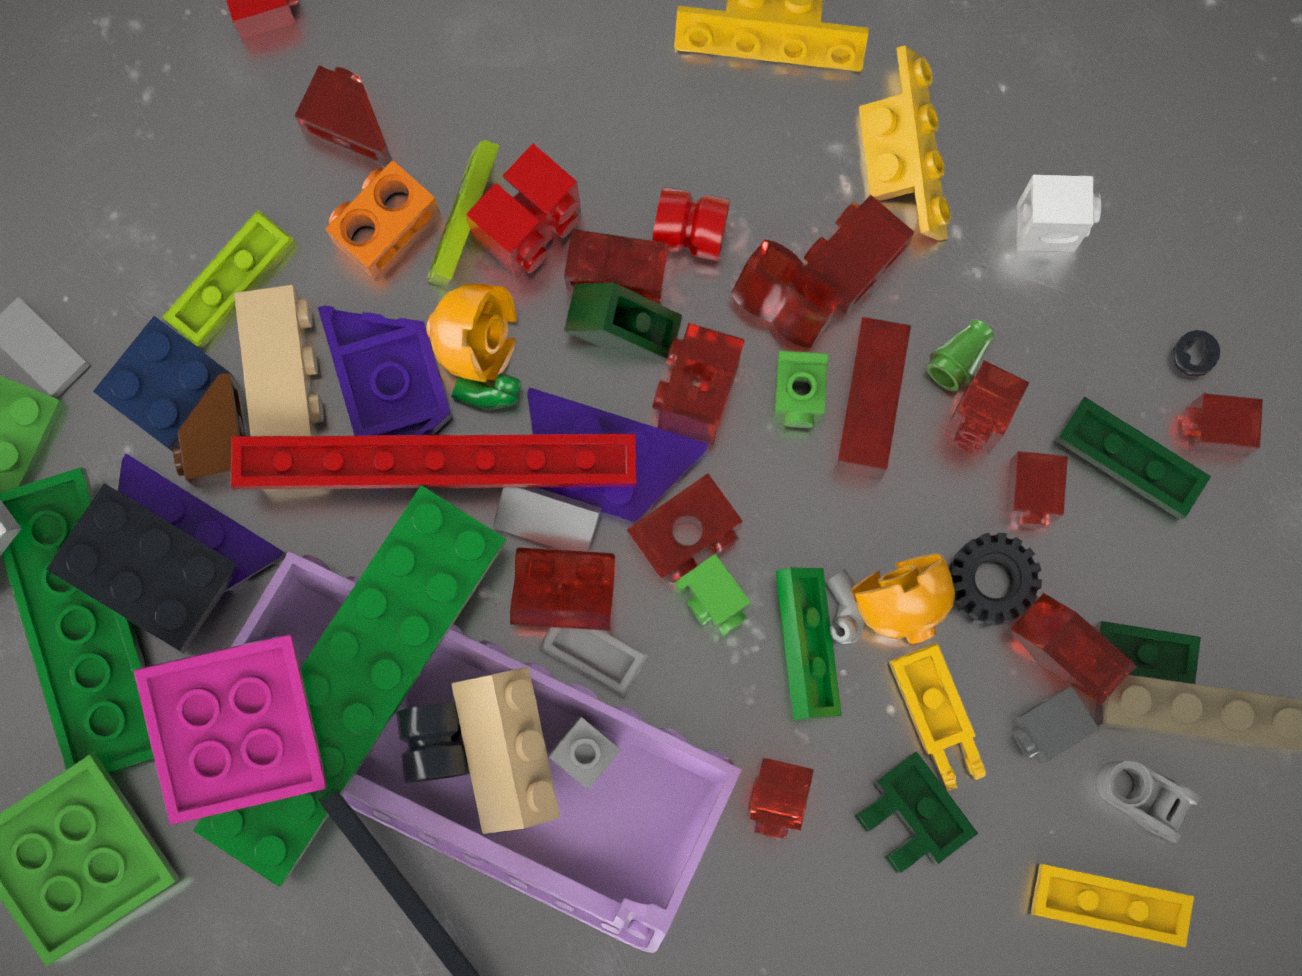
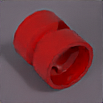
M663 186L655 218L651 247L678 253L683 247H687L694 257L718 261L727 223L730 199L704 194L699 200H694L690 191Z

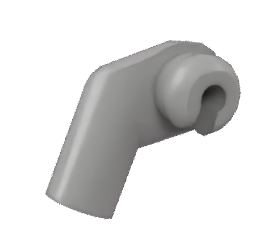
M846 569L825 582L839 603L834 621L830 626V634L839 644H852L857 642L863 635L866 623L857 609L851 592V588L855 583Z

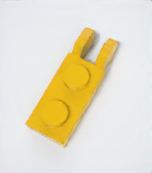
M934 643L889 661L926 755H931L933 766L946 791L957 788L956 775L943 749L955 744H960L965 766L969 774L975 780L985 777L986 771L973 740V737L976 735L939 645Z

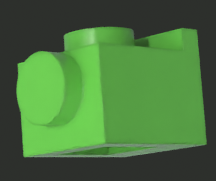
M779 351L776 361L773 419H784V425L796 428L812 427L814 421L823 420L826 401L827 353ZM795 382H806L809 384L811 391L807 395L800 396L793 391L792 385Z
M716 553L675 582L674 589L679 596L687 591L692 595V598L686 601V603L703 626L711 622L715 629L725 636L748 619L743 612L749 608L751 601Z

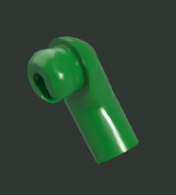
M500 373L496 376L494 387L478 381L458 377L451 398L483 410L491 411L514 406L518 401L519 397L516 395L521 388V381L513 376Z

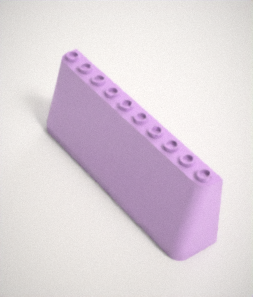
M288 551L231 647L293 633L301 668L359 578L348 576L346 579L329 571V567L314 556L303 555V557H300ZM453 624L397 711L424 705L455 702L451 683L529 667L547 755L578 717L584 718L621 751L589 790L548 757L560 818L524 829L482 834L470 774L439 780L405 783L401 755L409 747L408 743L399 740L395 713L342 796L353 810L636 949L655 953L672 923L742 769L734 766L733 761L719 751L711 749L703 751L688 744L686 737L673 729L663 727L659 730L643 722L642 717L630 708L624 706H616L614 708L597 700L595 693L582 685L571 684L568 686L553 679L552 674L547 669L536 663L526 662L524 665L508 657L506 651L493 642L483 640L479 643L462 635L461 629ZM461 734L458 736V742L464 744Z

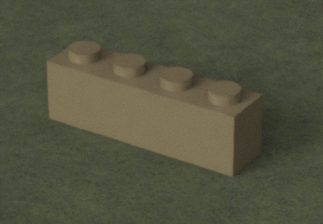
M1113 672L1099 677L1094 720L1098 727L1290 755L1302 754V699Z

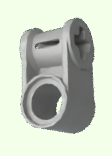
M1136 761L1110 762L1101 768L1096 778V789L1106 803L1134 818L1141 826L1173 843H1178L1181 837L1178 830L1192 805L1197 806L1201 800V797L1189 788L1158 774ZM1122 770L1129 772L1134 780L1133 791L1125 798L1115 788L1116 776Z

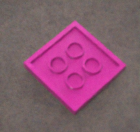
M293 633L134 670L170 825L326 789L328 786Z

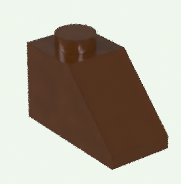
M229 373L217 376L177 431L180 446L173 448L176 471L179 476H185V480L196 488L231 481V436H247L239 385Z

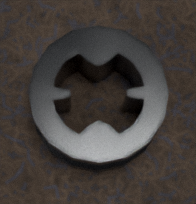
M1194 330L1187 332L1179 339L1173 349L1172 358L1175 366L1181 373L1189 377H1200L1206 375L1215 367L1220 358V347L1213 335L1206 331ZM1195 342L1202 345V353L1208 356V362L1202 359L1198 365L1191 364V355L1184 352V346L1186 345L1190 349Z

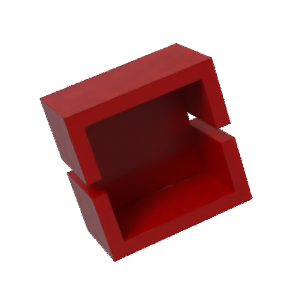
M534 143L503 174V178L519 192L512 197L499 184L495 183L465 214L474 243L516 280L525 270L528 273L535 271L548 255V251L545 248L546 244L550 240L553 241L557 236L565 238L577 226L581 218L578 214L581 211L577 181Z

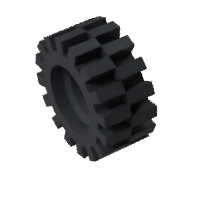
M998 532L996 535L986 533L970 540L958 551L954 560L950 563L949 570L955 589L954 603L959 605L961 608L959 612L963 616H971L974 618L973 622L978 624L990 623V626H998L1001 623H1009L1017 619L1035 603L1038 598L1036 595L1037 591L1042 586V579L1038 578V573L1042 570L1040 563H1035L1032 558L1035 553L1030 547L1026 550L1021 545L1022 540L1017 537L1013 539L1007 538V533ZM998 561L1008 567L1012 574L1013 583L1011 590L1006 596L990 598L978 589L975 575L982 563Z

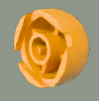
M469 283L447 292L436 306L435 311L431 313L427 322V335L435 357L442 367L452 375L480 382H487L486 379L495 381L496 376L503 373L507 368L514 350L516 338L506 340L508 322L517 323V313L513 297L504 287L483 283Z
M937 553L921 555L895 563L898 569L880 577V570L857 582L851 588L857 609L867 626L875 633L888 638L899 639L906 637L909 644L919 643L933 637L937 633L934 626L945 620L954 605L955 589L952 576L944 556L941 558L940 554Z

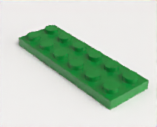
M79 467L0 492V500L22 528L2 553V558L65 769L67 770L95 752L107 772L112 773L154 759L134 670L146 666L132 622L46 570L94 499L87 471L85 468Z

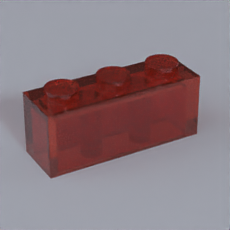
M862 317L856 334L833 471L880 480L886 473L911 325Z

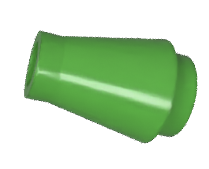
M972 319L964 329L930 354L931 361L927 365V371L931 378L949 391H957L961 386L969 385L986 349L995 338L992 329L984 322Z

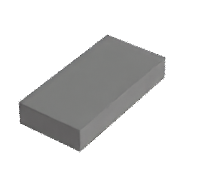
M19 296L0 314V347L50 396L57 398L90 366L82 356Z
M538 487L503 488L492 528L586 558L602 508Z
M563 605L537 648L539 651L625 699L649 657L647 653Z

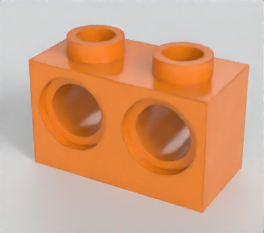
M394 160L384 169L378 167L373 170L363 182V191L351 203L345 201L340 204L331 214L328 221L330 224L325 229L332 242L373 280L440 212L435 197ZM395 192H403L409 195L406 203L401 207L389 208L385 206L388 196ZM362 226H370L375 229L372 238L364 243H356L351 240L355 230Z

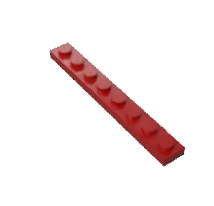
M636 434L231 436V487L233 490L419 488L421 485L425 488L635 487Z

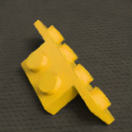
M727 0L726 11L678 5L674 47L680 51L861 71L869 28L821 22L823 0Z
M904 45L896 48L902 94L859 106L870 198L879 202L915 192L920 233L941 241L948 239L947 224L950 223L951 212L949 204L943 196L941 178L945 174L944 161L936 148L935 132L939 128L937 112L930 102L928 87L932 85L933 75L927 59Z

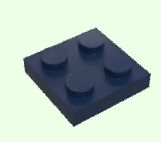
M153 316L93 392L173 452V448L179 446L177 431L217 376L224 373H229L232 377L233 375L164 322Z

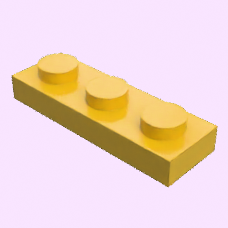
M1039 864L1031 915L1186 947L1194 896Z

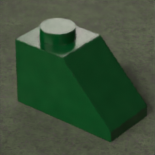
M616 283L577 284L574 286L564 331L599 347L662 361H672L682 315Z

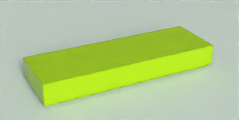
M484 139L473 149L427 275L428 282L445 287L452 280L470 231L465 214L482 198L500 145Z
M257 210L166 311L162 318L202 351L236 313L234 293L256 290L297 243L284 230Z

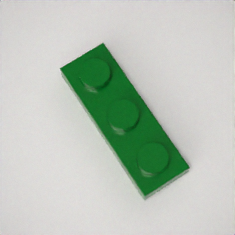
M790 567L777 570L778 600L780 603L794 720H809L842 716L833 641L830 634L831 625L824 569Z

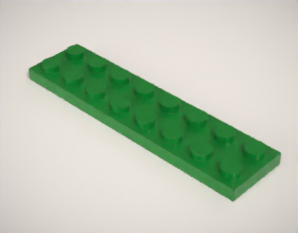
M421 485L301 666L328 786L326 789L203 817L193 832L276 886L283 887L329 816L318 799L332 788L334 790L338 789L341 794L344 793L507 542L506 538Z

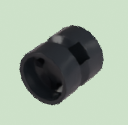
M455 702L424 705L396 711L399 740L408 743L409 747L401 755L405 783L439 780L470 774L464 744L458 742V736L462 733Z

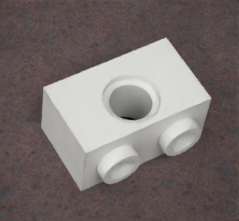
M1033 175L1017 203V251L1075 252L1084 237L1089 236L1093 224L1098 223L1100 220L1101 195L1100 193H1093V176Z

